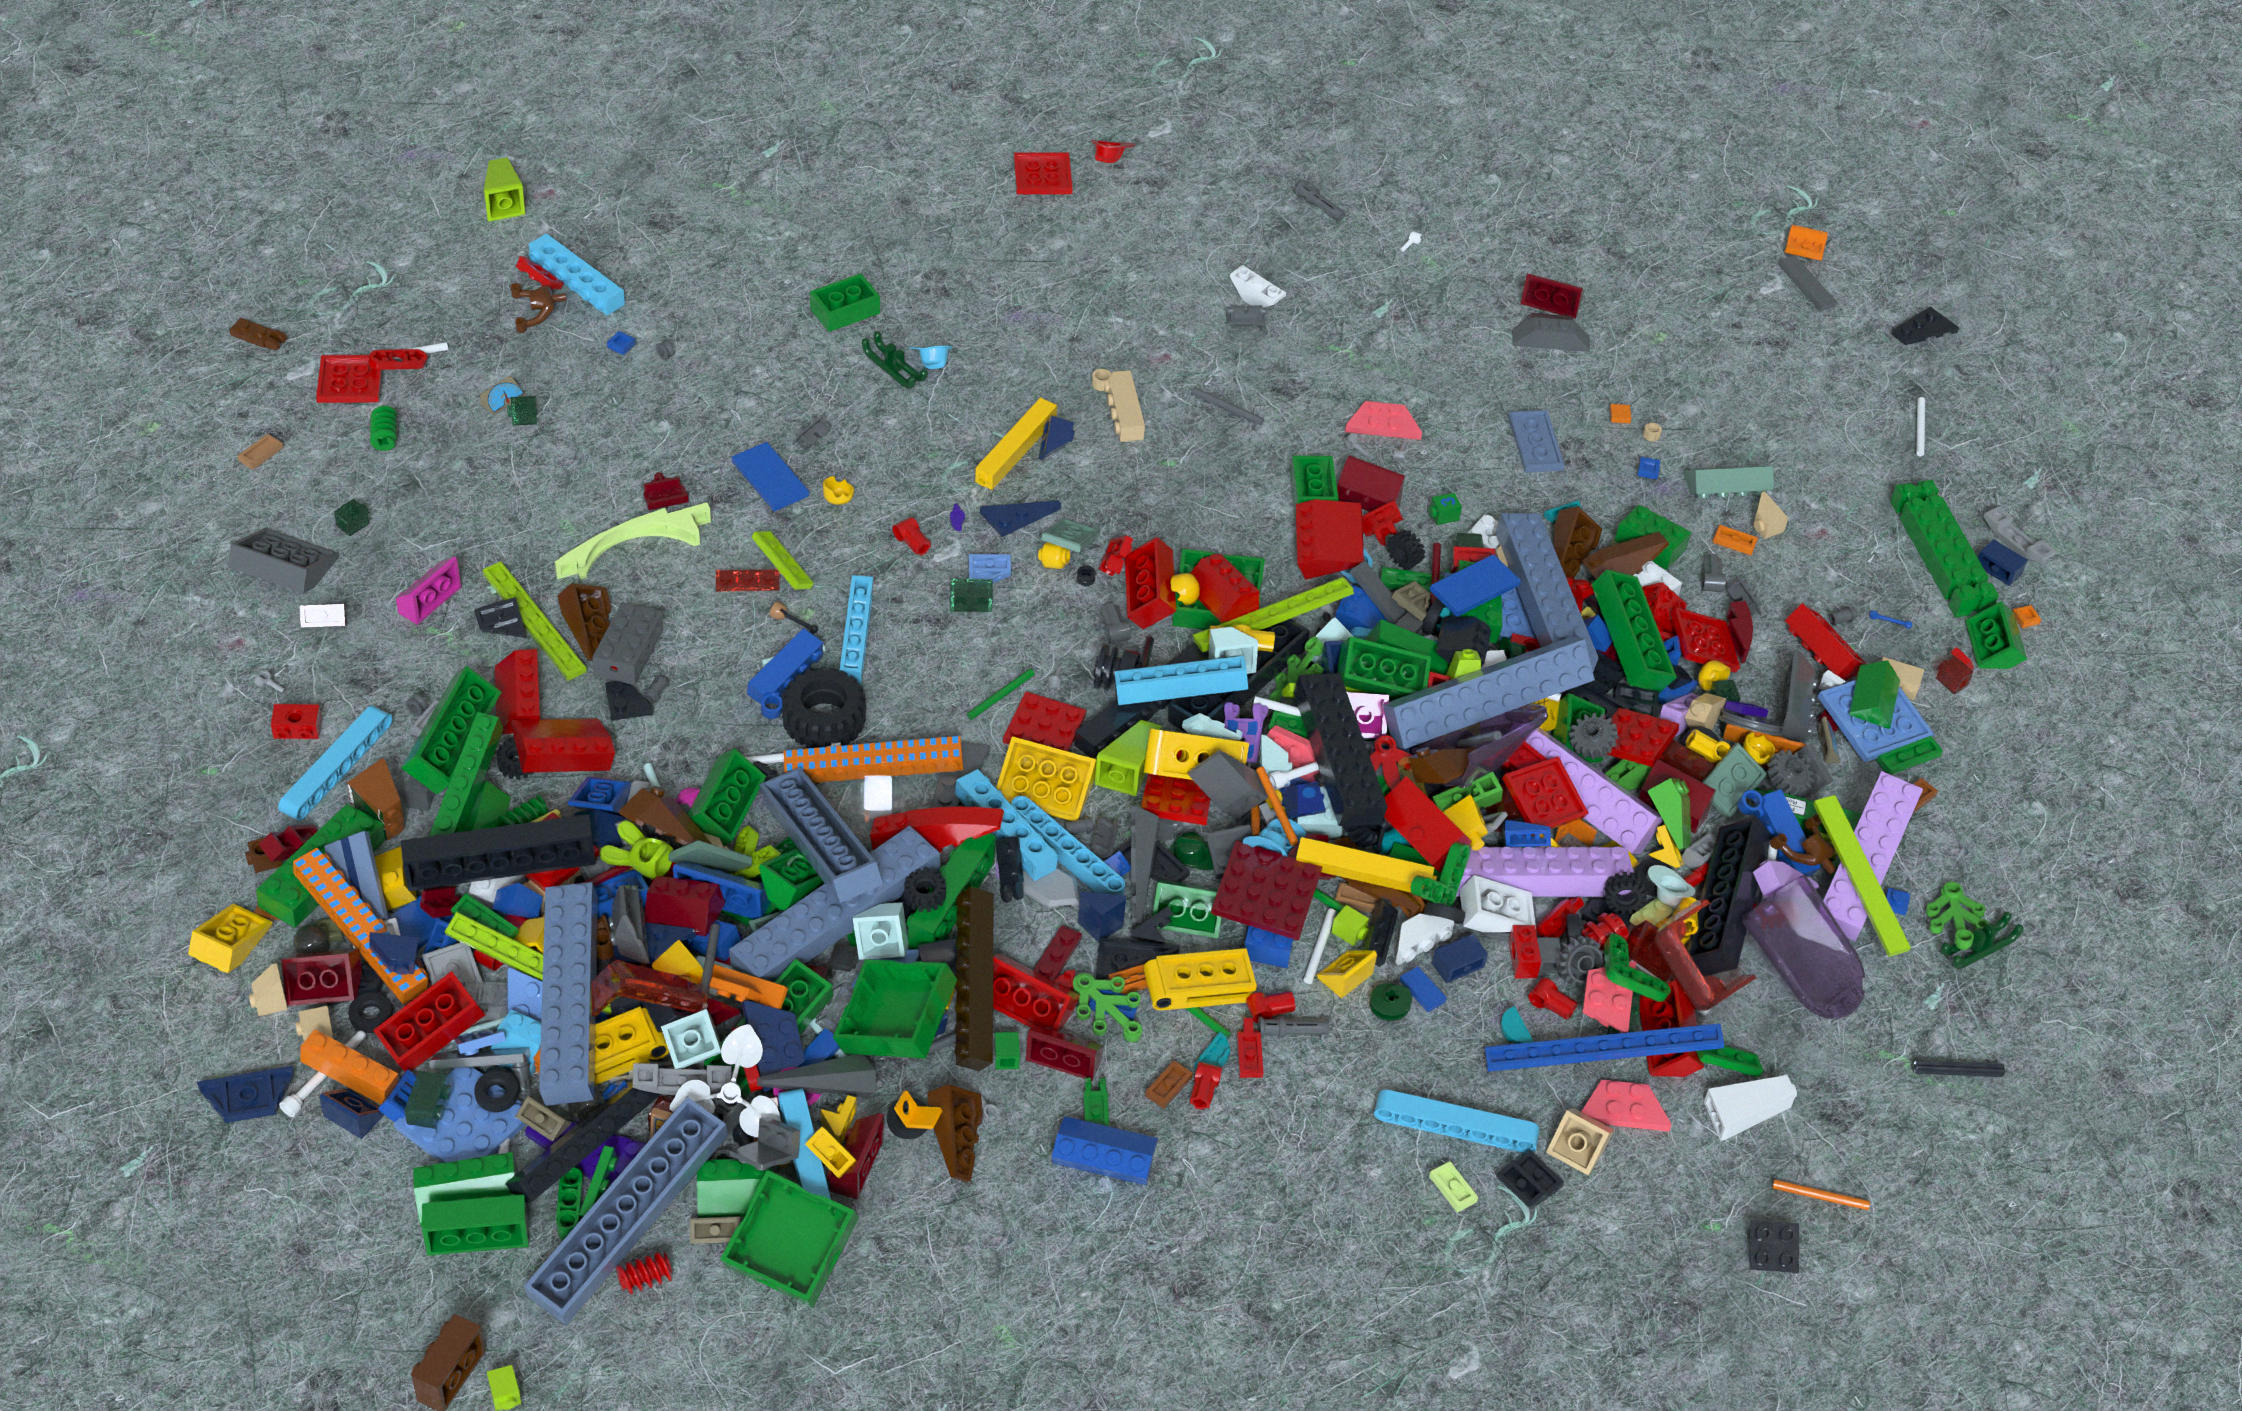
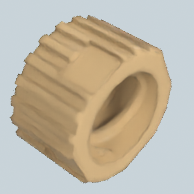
M1648 423L1644 427L1643 437L1649 441H1657L1661 436L1662 428L1657 423Z

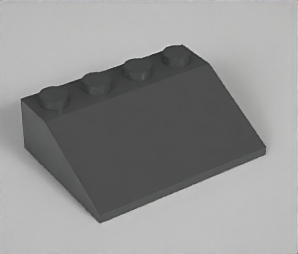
M263 528L231 543L228 567L235 569L237 573L255 576L257 580H266L272 582L277 587H286L292 589L294 593L303 594L318 584L339 558V553L268 528Z

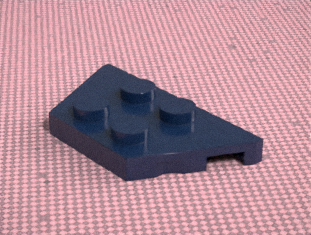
M645 922L649 963L647 964H652L676 941L680 940L683 942L687 938L693 940L697 936L695 929ZM617 945L614 946V955L617 960L639 962L621 955Z
M751 1001L742 1002L746 1025L752 1026L762 1044V1057L756 1064L760 1077L778 1073L785 1068L798 1067L805 1061L794 1013ZM763 1087V1089H761V1092L765 1093L769 1091L771 1088Z
M292 1065L198 1081L197 1085L199 1091L225 1123L275 1115L294 1076V1069Z

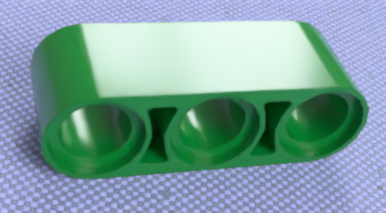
M576 1167L559 1179L556 1224L558 1237L561 1240H564L581 1220L579 1214L583 1205L584 1187L582 1172Z

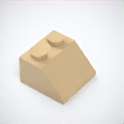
M1574 1108L1566 1110L1546 1153L1590 1175L1604 1153L1615 1130Z

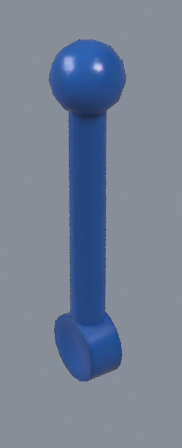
M1871 611L1869 615L1871 619L1886 620L1903 625L1907 629L1912 627L1911 621L1905 622L1878 614L1877 611Z

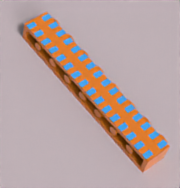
M960 736L783 751L784 774L800 767L813 783L963 770Z
M315 848L293 861L294 875L354 947L359 949L360 954L403 1005L427 990L429 978L423 968L419 969L415 965L414 974L400 975L390 972L369 949L370 932L390 933L387 931L383 920L375 917L371 906L359 898L356 888L349 886L343 873L332 866V862L327 854H322L318 848Z

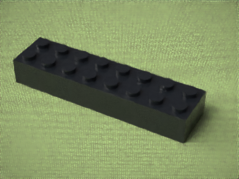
M1288 619L1260 630L1274 632L1273 652L1257 651L1256 673L1247 674L1248 689L1175 698L1169 703L1168 722L1184 732L1186 731L1182 728L1183 721L1199 713L1210 717L1214 721L1224 723L1225 704L1231 702L1241 708L1288 666L1287 660L1290 656L1302 654L1305 651V644L1309 640V629L1292 619Z
M1299 674L1293 694L1338 826L1381 825L1388 806L1341 674Z
M589 814L401 840L402 861L408 891L596 865Z
M1758 817L1719 827L1699 902L1701 908L1697 913L1698 930L1690 936L1684 962L1698 978L1738 968L1758 888V882L1753 872L1764 862L1771 833Z

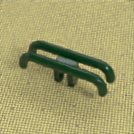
M876 331L874 333V342L877 348L885 355V361L872 351L867 338L862 340V349L865 355L906 389H912L915 386L916 380L924 382L927 379L928 371L922 369L919 373L906 363L904 352L897 350L893 343L886 346L882 341L880 332ZM903 369L910 375L908 380L899 374L898 371Z
M2004 912L2002 917L1993 925L1988 923L1983 929L1974 930V939L1970 947L1974 953L1964 958L1956 955L1953 958L1952 965L1956 969L1965 968L2012 944L2021 936L2024 927L2021 924H2017L2009 935L1993 943L1996 933L2002 930L2012 918L2010 912ZM1947 942L1943 943L1940 949L1944 956H1951L1961 951V949L1956 947V944L1950 946Z

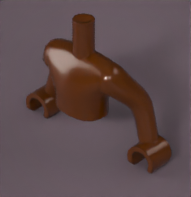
M511 284L513 298L518 299L521 296L530 297L531 310L541 309L540 313L532 319L516 318V330L519 333H524L527 328L542 323L553 312L554 302L567 301L566 293L553 295L549 286H542L536 290H521L520 284Z
M1818 814L1805 821L1806 828L1811 830L1813 835L1801 844L1806 854L1793 851L1786 844L1787 837L1783 833L1773 837L1770 841L1772 848L1780 849L1794 862L1809 866L1822 864L1829 875L1837 870L1829 860L1835 854V848L1822 837L1818 829L1822 821Z

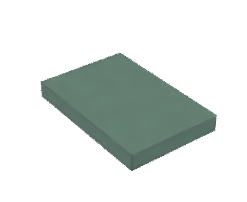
M1062 518L1042 533L1041 540L1080 553L1099 538L1100 530Z
M1736 743L1702 783L1716 790L1712 805L1725 819H1728L1738 809V799L1746 791L1754 790L1767 773L1739 743Z
M700 840L669 853V861L675 863L684 861L697 863L703 867L720 870L727 874L752 865V857Z

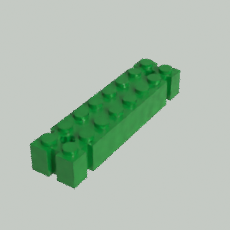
M1920 481L1917 483V486L1911 483L1896 485L1890 503L1896 513L1901 512L1900 520L1944 599H1950L1948 606L1954 617L1969 616L1972 611H1976L1978 614L1995 605L1999 594L1994 585L1987 582L1989 577L1945 500L1943 497L1938 496L1939 490L1934 481Z

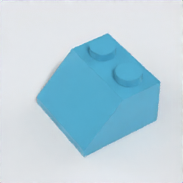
M511 1009L497 1029V1032H504L506 1041L493 1044L490 1050L530 1048L531 1056L527 1059V1062L530 1064V1068H528L530 1078L536 1068L533 1057L541 1048V1022ZM513 1064L498 1065L509 1071L514 1072V1070H511V1066Z

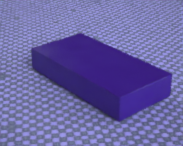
M1726 701L1725 709L1746 715L1767 717L1769 711L1766 708L1749 703Z

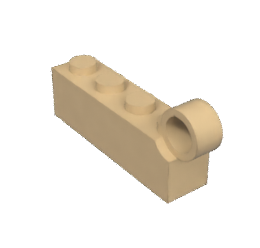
M1106 369L1095 370L1092 374V387L1098 391L1108 392L1107 404L1111 406V419L1115 420L1114 432L1119 435L1120 442L1144 440L1145 424L1131 370L1112 372V374Z

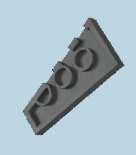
M961 742L963 770L940 772L932 808L960 807L962 802L955 795L956 780L977 769L980 771L984 759L990 753V746Z

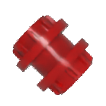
M1614 913L1599 915L1597 925L1589 921L1584 924V930L1581 931V936L1584 938L1588 936L1601 945L1600 949L1603 951L1604 944L1611 934H1618L1626 941L1629 937L1626 925Z

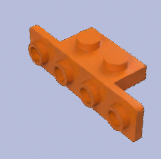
M1731 724L1726 725L1723 736L1725 740L1743 744L1745 737L1751 732H1754L1755 737L1764 735L1765 739L1772 742L1776 748L1775 754L1781 750L1784 752L1790 750L1793 755L1806 746L1802 742L1787 740L1780 736H1772ZM1768 763L1759 764L1762 768L1769 769Z
M715 964L709 984L710 988L717 990L716 994L730 999V996L733 995L736 996L735 1000L739 1002L752 1001L776 1009H781L788 988L783 985Z

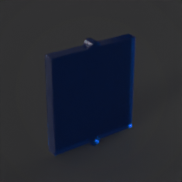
M1318 781L1280 788L1283 800L1282 806L1285 807L1288 819L1326 813L1323 801L1324 794H1321Z

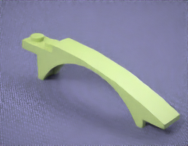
M706 502L671 513H667L666 509L663 508L626 521L596 535L555 561L556 577L560 579L578 574L580 579L586 578L592 564L603 552L620 542L632 538L664 536L679 539L693 546L700 545L699 529L697 526L711 522L710 507Z

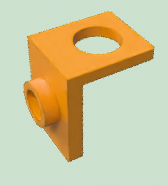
M903 1091L894 1107L906 1128L933 1129L942 1113L940 1107L917 1106L908 1091ZM905 1101H907L909 1104V1110L907 1114H904L903 1112V1104Z

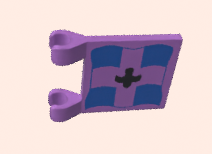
M1228 702L1224 706V728L1234 733L1238 729L1243 733L1242 739L1238 741L1249 743L1246 763H1257L1263 720L1268 713V707L1256 703L1253 705L1254 719L1236 718L1240 707Z

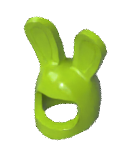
M629 821L620 823L617 830L620 838L632 846L630 852L610 845L604 846L600 851L601 860L607 864L631 866L643 876L655 879L656 876H665L672 865V861H669V853L673 851L671 845L659 839L645 838L641 831Z

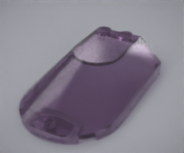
M1527 704L1431 739L1413 748L1412 754L1415 755L1417 750L1426 747L1429 749L1459 748L1457 746L1458 740L1500 731L1502 737L1499 740L1469 746L1480 748L1468 753L1469 765L1464 769L1465 773L1444 784L1445 787L1456 785L1459 788H1466L1471 786L1473 781L1500 768L1547 720V709L1542 705Z
M1806 875L1800 876L1776 890L1742 917L1744 925L1798 1000L1808 1010L1823 1018L1839 1019L1852 1014L1859 1007L1865 993L1862 989V978H1865L1862 962Z

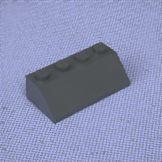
M1794 650L1785 676L1780 723L1784 727L1780 729V732L1782 733L1781 736L1788 740L1804 743L1806 737H1810L1813 725L1809 724V721H1812L1814 709H1811V706L1814 705L1816 693H1812V691L1816 689L1817 678H1814L1815 668L1798 650Z

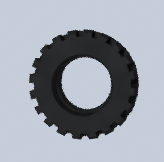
M817 668L816 671L807 670L804 672V675L799 674L794 678V681H790L783 692V726L787 730V734L792 739L795 738V742L800 745L805 744L807 748L831 746V743L838 742L842 746L848 745L849 741H854L858 737V733L860 734L864 728L866 698L863 688L857 683L856 679L852 676L848 677V674L843 671L837 672L833 668H829V670H823V668ZM818 704H831L840 708V710L831 714H816L808 709Z

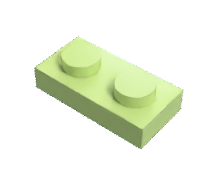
M1656 898L1634 913L1630 922L1645 934H1649L1654 930V926L1658 921L1672 918L1675 910Z
M1450 1161L1430 1171L1429 1177L1457 1213L1477 1202L1478 1196Z

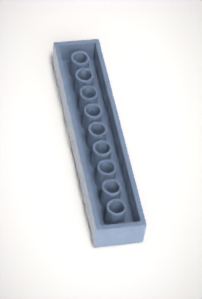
M1501 513L1495 532L1510 570L1521 580L1520 586L1517 589L1540 648L1572 636L1585 639L1592 671H1594L1598 655L1540 513Z
M1572 636L1383 704L1391 737L1395 740L1397 747L1406 749L1595 679L1585 639Z
M800 767L759 784L766 807L840 903L851 901L856 896L865 892H871L883 885L874 858Z
M908 826L870 852V855L877 863L883 885L871 892L858 895L851 901L842 903L837 900L826 884L822 885L730 948L731 966L738 972L774 983L795 959L805 964L853 931V916L878 904L893 903L904 894L905 879L909 877L911 872L916 874L917 869L924 872V868H928V872H931V869H934L935 873L939 871L940 853L911 826Z
M592 882L545 887L539 1092L546 1106L594 1100L598 897Z
M687 1097L524 1285L527 1297L566 1326L728 1136L726 1124Z

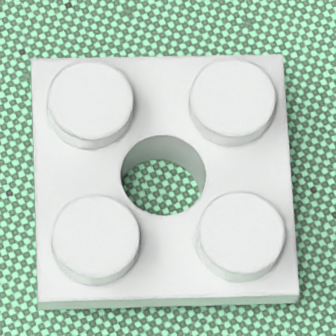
M1484 514L1466 534L1465 538L1482 548H1495L1496 553L1500 546L1495 532L1499 521L1490 515Z

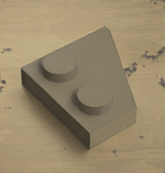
M1414 581L1396 590L1391 598L1400 607L1405 608L1423 622L1427 615L1426 610L1429 607L1431 593Z

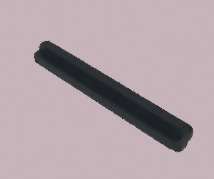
M1914 1060L1912 1064V1070L1915 1074L2003 1077L2005 1073V1067L2002 1063Z

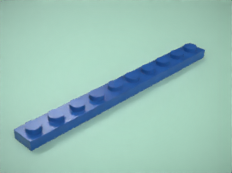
M1719 1023L1485 1047L1487 1069L1490 1072L1724 1048L1721 1024Z

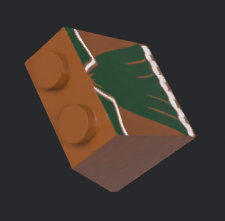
M381 758L348 781L347 788L351 806L384 823L385 840L388 841L394 836L399 835L405 829L399 795L386 761Z

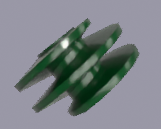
M1384 983L1372 990L1369 1006L1371 1012L1376 1017L1386 1021H1396L1408 1014L1413 998L1407 987Z

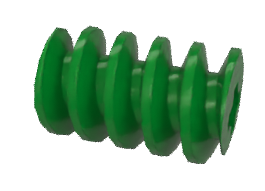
M379 406L370 415V444L376 450L388 451L395 447L397 439V412L390 406Z
M537 795L536 799L531 798L528 800V803L524 802L520 807L513 808V811L506 812L505 816H499L498 822L500 827L524 824L534 821L549 813L544 800Z

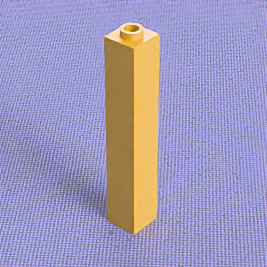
M1040 397L978 464L975 471V482L993 490L1043 435L1044 424L1051 415L1057 417V405Z
M1303 837L1300 839L1296 856L1297 861L1322 866L1321 872L1406 892H1411V882L1417 875L1428 877L1435 881L1437 879V876L1433 875L1434 867Z

